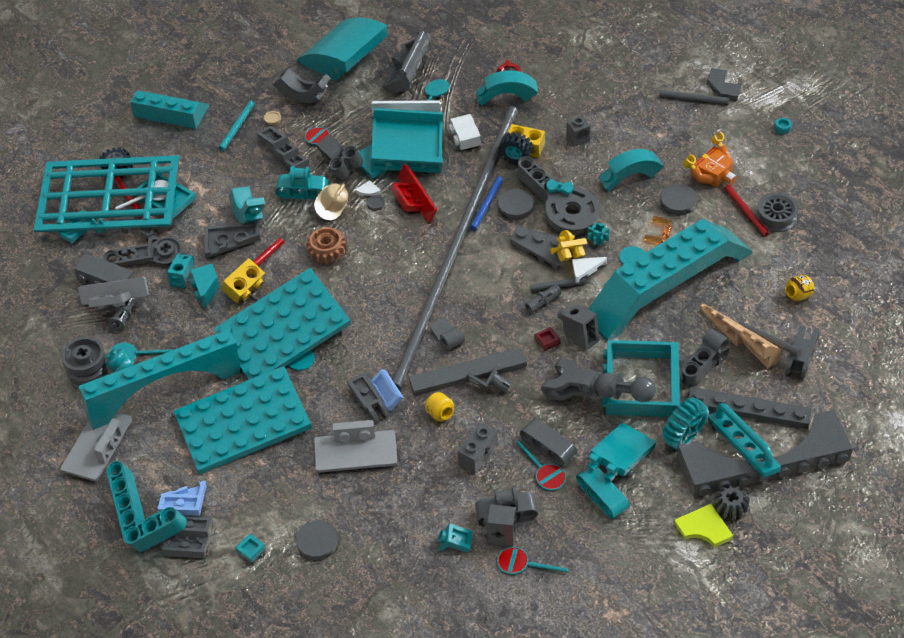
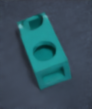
M180 253L176 255L167 271L169 286L186 288L187 278L194 267L193 255Z

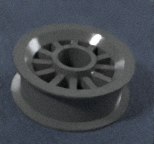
M773 192L764 195L759 200L756 217L767 230L774 232L787 231L795 225L799 207L796 200L791 196Z

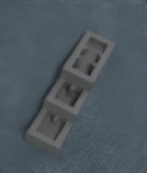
M269 126L257 133V136L266 147L289 169L291 166H295V168L310 166L309 160L302 156L298 148L289 142L288 136L273 126Z

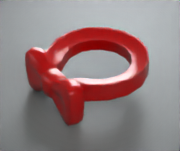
M506 60L504 64L497 68V72L505 71L506 67L514 68L516 71L521 72V68L515 63H510L509 60Z

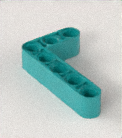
M114 461L108 466L107 476L125 543L137 552H143L181 532L186 527V518L173 507H167L145 519L133 472L120 461Z

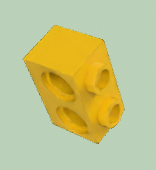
M511 124L508 132L510 134L511 132H515V134L520 132L521 136L523 134L526 135V139L529 137L530 142L533 144L530 156L539 158L545 145V131Z
M248 258L223 281L221 290L238 304L241 300L245 301L251 295V291L254 288L258 289L264 283L265 272ZM235 286L240 287L242 290H237Z

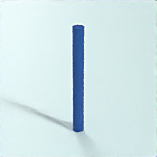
M498 176L470 226L471 230L476 231L503 182L502 177Z

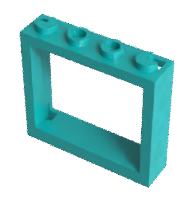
M608 340L607 349H603V359L607 360V363H603V373L609 372L613 374V357L670 359V402L649 401L641 403L639 401L613 400V397H602V407H606V415L670 417L676 407L680 405L679 342Z

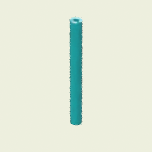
M253 101L248 102L219 145V150L225 151L255 106Z

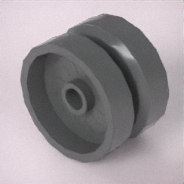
M92 337L76 338L67 343L62 350V362L68 379L73 384L80 386L108 374L109 368L105 365L107 361L105 351L99 340Z

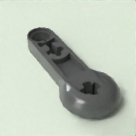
M163 237L154 243L109 250L103 255V260L108 261L109 257L116 256V261L112 263L121 267L150 262L169 265L172 264L178 253H182V246L176 238Z

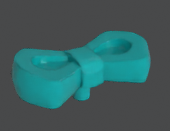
M550 179L546 184V189L549 193L562 192L569 196L572 194L574 186L570 181L557 183L555 180Z

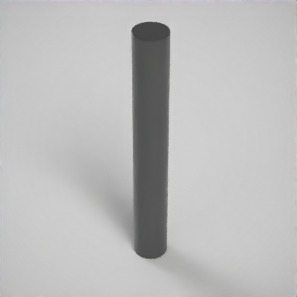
M586 276L579 279V283L575 281V278L530 284V291L547 290L555 284L559 288L587 284Z

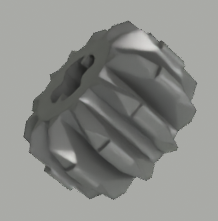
M729 484L727 489L722 486L720 491L715 493L713 506L717 509L719 515L724 514V520L727 517H731L734 521L736 517L742 519L744 513L748 512L750 499L746 496V490L740 491L739 485L736 488H732Z

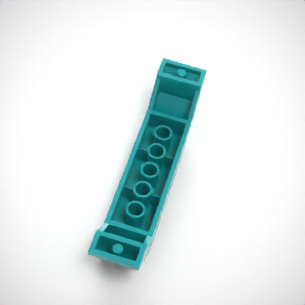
M701 219L614 271L588 310L597 314L599 334L608 342V340H612L623 333V329L643 306L725 256L732 257L739 262L751 255L753 250L727 228Z

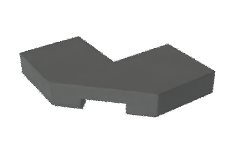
M711 68L707 84L717 91L719 97H727L730 100L737 101L741 85L725 82L728 71Z

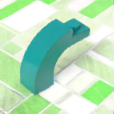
M508 70L493 73L485 78V85L476 90L477 102L483 106L497 95L503 93L515 94L526 102L539 93L537 81L519 71Z
M633 149L611 159L608 162L610 167L598 178L605 189L610 192L627 176L643 173L652 178L664 168V165L655 153L646 149Z
M249 186L231 189L228 197L236 219L241 224L261 221L263 219L262 209L265 205L264 197L252 199Z

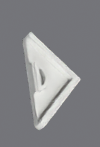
M607 257L572 259L575 281L579 283V279L585 275L588 277L597 271L599 266L606 265Z

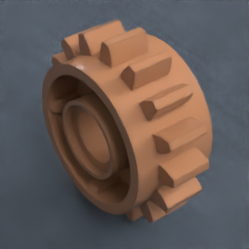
M330 227L313 231L311 236H308V241L306 242L308 255H311V259L321 263H331L340 259L341 255L345 254V249L347 248L345 236H342L341 231L338 232L335 228Z

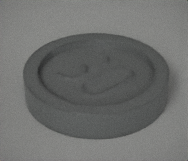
M374 195L368 198L367 206L370 210L378 211L385 206V200L382 196Z

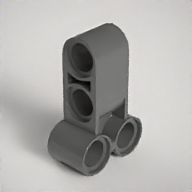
M330 134L316 144L322 155L330 161L329 168L338 180L346 179L350 174L351 168L357 169L363 164V158L355 146L345 148Z
M714 329L707 331L700 347L682 367L683 381L686 385L695 386L699 384L716 363L721 364L726 359L729 353L727 348L729 339Z

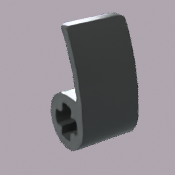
M446 317L430 324V329L446 350H450L465 342L462 330L459 327L452 328Z

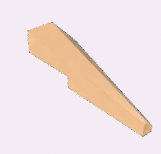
M705 304L700 306V310L736 347L743 343L767 368L780 361L781 348Z

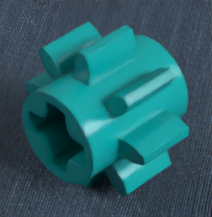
M594 223L592 227H588L587 239L591 240L593 245H603L605 241H609L610 228H606L602 223Z

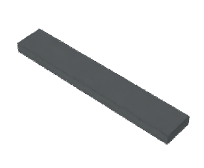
M517 348L409 376V382L414 395L468 382L469 380L465 378L468 373L479 379L490 376L497 363L500 364L497 369V374L526 367L527 361L522 349Z

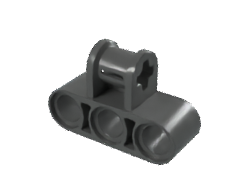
M516 487L506 491L494 490V497L480 499L475 503L478 523L481 526H485L484 515L485 512L489 513L490 504L516 507V522L532 520L538 516L534 494L530 492L517 494Z

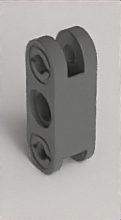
M800 325L793 346L802 349V353L800 356L790 353L785 373L789 374L793 371L800 373L801 378H805L820 330L813 329L810 340L804 339L806 327Z

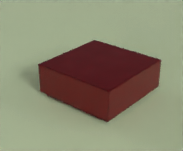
M551 327L534 334L535 341L543 351L561 344V339Z

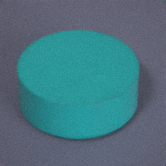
M778 118L775 120L774 130L777 133L787 134L791 131L792 122L789 119Z

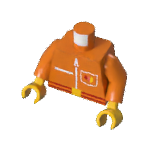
M718 132L717 137L713 135L711 138V142L718 145V147L714 146L698 160H696L694 155L690 154L683 161V166L690 168L691 176L699 183L718 187L724 181L733 185L737 179V176L733 174V160L726 145L722 143L724 140L722 132Z

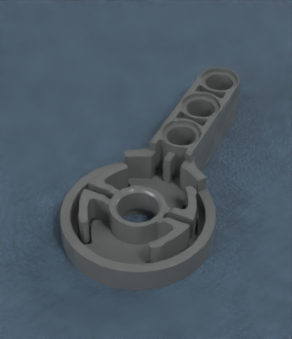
M522 157L519 159L517 176L546 204L545 217L553 229L560 233L567 230L572 235H581L588 232V227L598 223L600 205L592 193L579 187H574L572 194L569 196L562 192L549 193L546 189V184L553 178L532 158ZM575 210L578 214H569L566 211Z

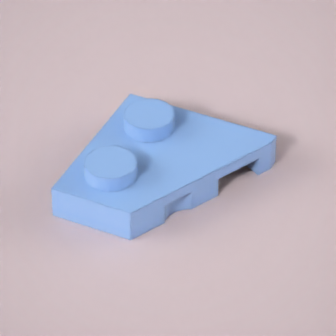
M206 481L199 482L200 486L188 489L185 486L176 491L161 494L158 512L167 507H173L182 515L200 516L207 487Z

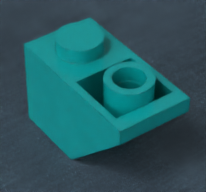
M213 264L192 269V277L189 278L192 289L196 288L197 290L194 291L197 302L201 301L203 308L209 305L220 289Z

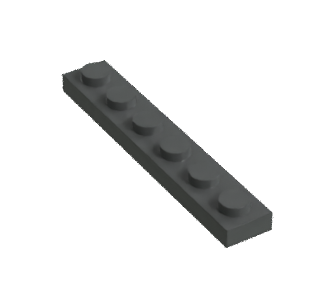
M691 387L689 398L694 397L701 400L708 407L709 411L716 412L717 405L725 403L740 417L809 428L812 408Z

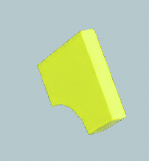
M712 504L674 520V525L685 540L690 538L703 539L714 548L733 540V534Z

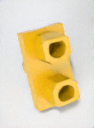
M562 231L557 238V241L560 243L558 247L550 249L551 254H558L560 262L572 258L571 251L573 258L579 259L586 255L583 246L587 244L586 238L574 240V235L569 231Z

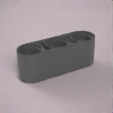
M537 418L532 419L520 431L521 438L527 444L560 467H564L578 453L577 448L572 442Z

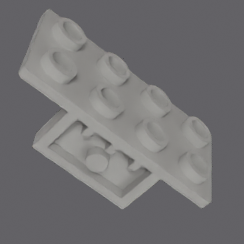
M116 413L109 424L94 430L88 421L61 466V472L97 482L129 427L132 417Z
M373 420L334 423L333 436L315 437L317 473L395 466L398 464L395 430L375 432Z

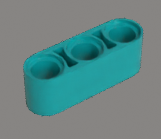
M598 467L594 471L587 468L577 474L576 480L579 486L610 519H614L630 508L629 501L610 480L604 477L605 474Z

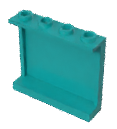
M374 108L371 169L401 171L403 164H408L412 172L441 173L443 164L442 130L444 112Z

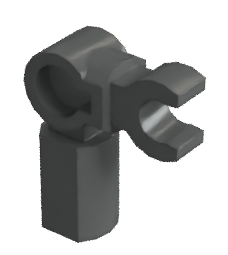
M172 219L171 226L140 228L142 238L148 244L154 243L161 239L157 237L156 233L160 234L175 227V223Z

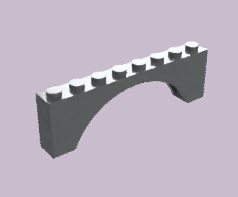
M830 410L814 415L809 434L798 446L785 454L774 457L781 465V471L767 477H762L747 460L720 455L705 447L699 441L678 445L677 458L694 497L720 491L722 486L727 489L729 484L732 488L738 485L743 487L750 483L765 482L772 478L786 477L797 472L804 473L810 469L825 468L836 463L842 464L850 460L853 448L835 411Z

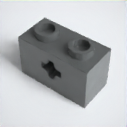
M480 423L458 450V465L476 474L498 446L497 431Z
M490 504L489 513L485 512L484 537H488V545L514 547L516 507Z

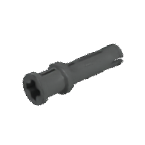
M137 297L125 301V305L115 308L114 316L108 321L113 329L121 331L125 328V322L132 315L131 309Z

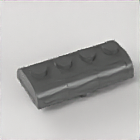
M417 32V38L404 43L398 57H392L394 65L383 85L386 91L396 94L410 89L411 82L416 77V72L422 65L423 57L426 56L427 49L431 43V37L428 32Z

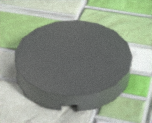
M674 184L666 187L661 193V205L665 207L667 212L672 214H686L687 211H692L696 206L697 195L689 186Z
M511 189L502 193L499 197L498 208L500 213L505 214L507 218L522 219L533 211L534 199L525 190Z
M321 520L311 521L299 529L296 535V546L305 558L322 560L330 553L335 552L338 546V534L335 528L328 522Z

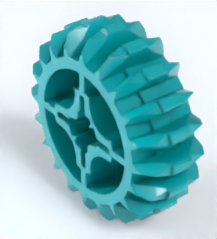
M692 397L681 402L676 407L662 430V438L667 445L678 450V445L690 443L699 435V432L703 430V426L706 424L709 414L705 403Z

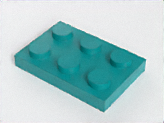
M156 174L155 181H169V178L162 174ZM148 179L138 188H147ZM176 183L172 219L196 199V193ZM145 198L139 200L145 204ZM166 199L152 201V208H165Z

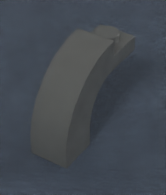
M288 68L277 78L273 85L290 99L302 103H314L325 93L328 87L327 83L331 78L324 74L318 80L310 82L303 80Z

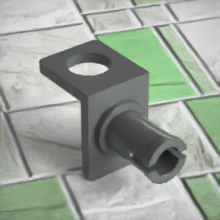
M498 363L486 382L470 373L465 377L484 390L488 385L492 384L504 391V393L508 391L512 382L497 374V369L500 366Z

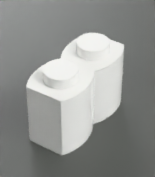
M471 114L450 119L451 124L448 125L450 134L454 135L455 146H459L460 150L481 145L480 134Z

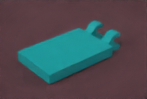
M622 422L590 450L588 459L591 461L586 467L594 471L600 464L606 466L608 472L604 477L610 481L617 474L624 477L655 448L656 441Z

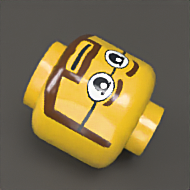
M807 275L796 276L787 281L785 292L793 301H802L812 297L814 283Z

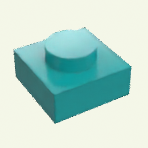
M250 533L235 549L237 553L252 563L266 550L265 544Z

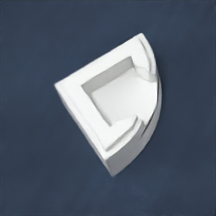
M368 181L356 189V194L364 197V195H381V190L371 181Z

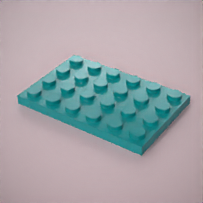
M310 267L215 327L214 330L216 333H220L229 329L237 343L239 366L248 380L282 366H287L352 323Z
M284 366L173 410L199 475L312 429L311 422Z

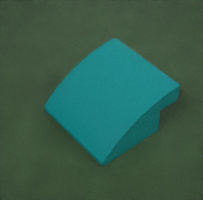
M362 17L343 20L297 58V62L322 75L327 74L332 80L336 81L388 36V25Z

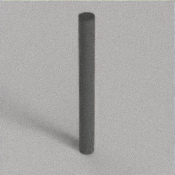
M660 90V97L729 104V98Z
M742 321L738 322V324L779 348L796 356L801 355L802 349Z

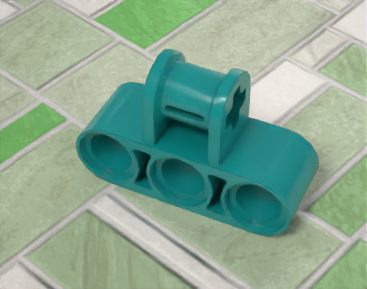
M291 166L290 174H282L278 177L275 193L281 198L316 200L322 189L329 184V181L324 176L311 175L310 167L295 168V166Z

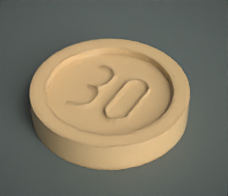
M277 111L267 112L264 115V121L268 125H276L281 121V114Z

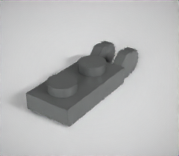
M365 373L347 381L348 387L365 412H368L369 417L374 423L378 421V415L374 411L377 407H379L380 412L385 418L390 416L382 397Z

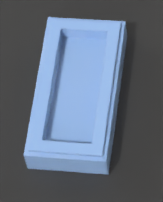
M381 369L371 380L388 411H392L404 398L386 370Z

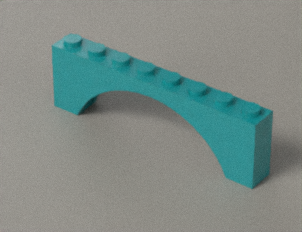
M229 329L80 385L79 390L85 414L92 429L94 430L109 424L120 407L134 393L165 376L185 371H204L225 379L240 373L237 343Z

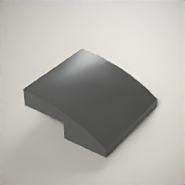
M184 516L187 520L186 527L181 532L165 540L162 548L163 556L205 558L213 520L206 517Z

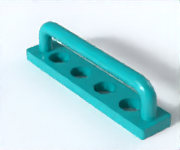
M719 403L716 413L708 415V422L762 477L780 472L781 465L773 458L772 450L768 444L727 404ZM734 436H741L743 438L737 439ZM751 447L753 450H746L745 448ZM757 459H764L765 461L759 462Z

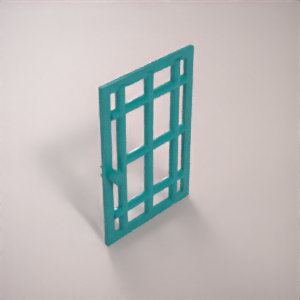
M179 155L46 162L34 233L95 230L97 233H103L106 229L171 226ZM171 163V166L157 167V164ZM150 164V167L115 169V166ZM108 166V169L73 171L74 168ZM66 168L64 172H53V169ZM169 173L168 187H154L156 174ZM149 174L147 188L112 190L114 176ZM106 177L104 190L70 192L72 178ZM51 179H64L62 192L49 193ZM167 194L165 208H152L153 195ZM146 195L144 209L109 211L111 197ZM103 197L101 211L66 213L68 199ZM61 199L58 213L45 214L47 200ZM164 215V219H150V216ZM143 216L142 220L103 221L101 219ZM92 219V222L64 223L65 220ZM57 220L56 224H43L44 221Z

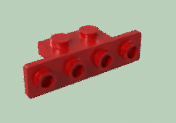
M403 164L398 175L401 183H392L390 189L405 211H420L427 222H432L437 212V207L408 164Z

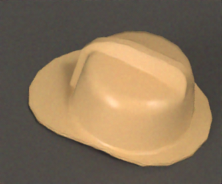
M335 183L325 186L316 198L314 209L321 218L334 220L340 216L346 207L348 192L344 188V183L341 185Z

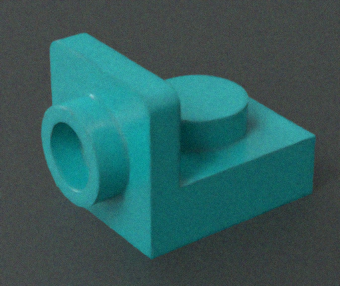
M449 523L439 533V550L444 551L447 547H451L467 553L471 549L473 531Z

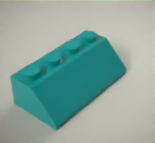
M136 91L130 101L134 117L193 129L198 127L209 107L208 103L145 91Z

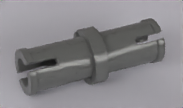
M555 284L546 291L537 293L535 298L525 303L526 310L529 313H533L543 305L547 306L551 300L562 294L561 289ZM548 295L547 298H545L544 300L538 302L540 299H542V298H544L545 296Z

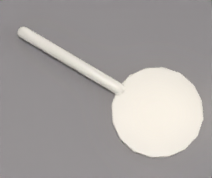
M157 180L154 187H168V181ZM167 194L153 195V201L164 200ZM141 195L135 199L123 203L115 207V210H119L143 198H146V195Z

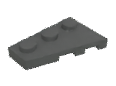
M259 221L204 227L205 258L260 240Z
M516 226L510 239L511 245L527 254H534L538 257V260L543 263L545 261L550 263L552 268L556 270L561 263L558 254H551L550 251L551 248L558 247L560 242L557 241V238L559 236Z

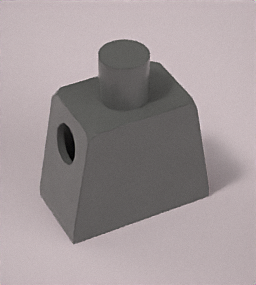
M573 305L568 310L563 308L559 311L558 318L563 321L564 333L585 351L600 341L596 313L579 305Z

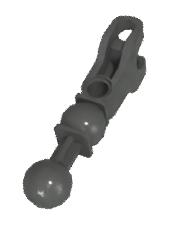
M559 359L554 367L560 377L546 380L541 387V391L547 398L559 401L566 400L574 395L599 397L600 395L605 398L614 397L618 400L622 393H628L636 401L643 403L649 402L656 393L655 383L647 377H639L632 383L624 382L619 373L616 375L609 372L602 374L600 371L578 368L576 362L570 359Z

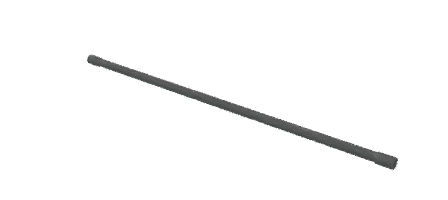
M510 106L507 109L502 126L400 365L392 380L398 390L402 388L411 361L500 153L499 146L503 136L508 133L517 115L518 110L514 106Z

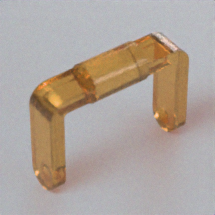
M653 216V222L667 226H665L662 233V238L645 235L644 239L661 244L670 236L672 221Z

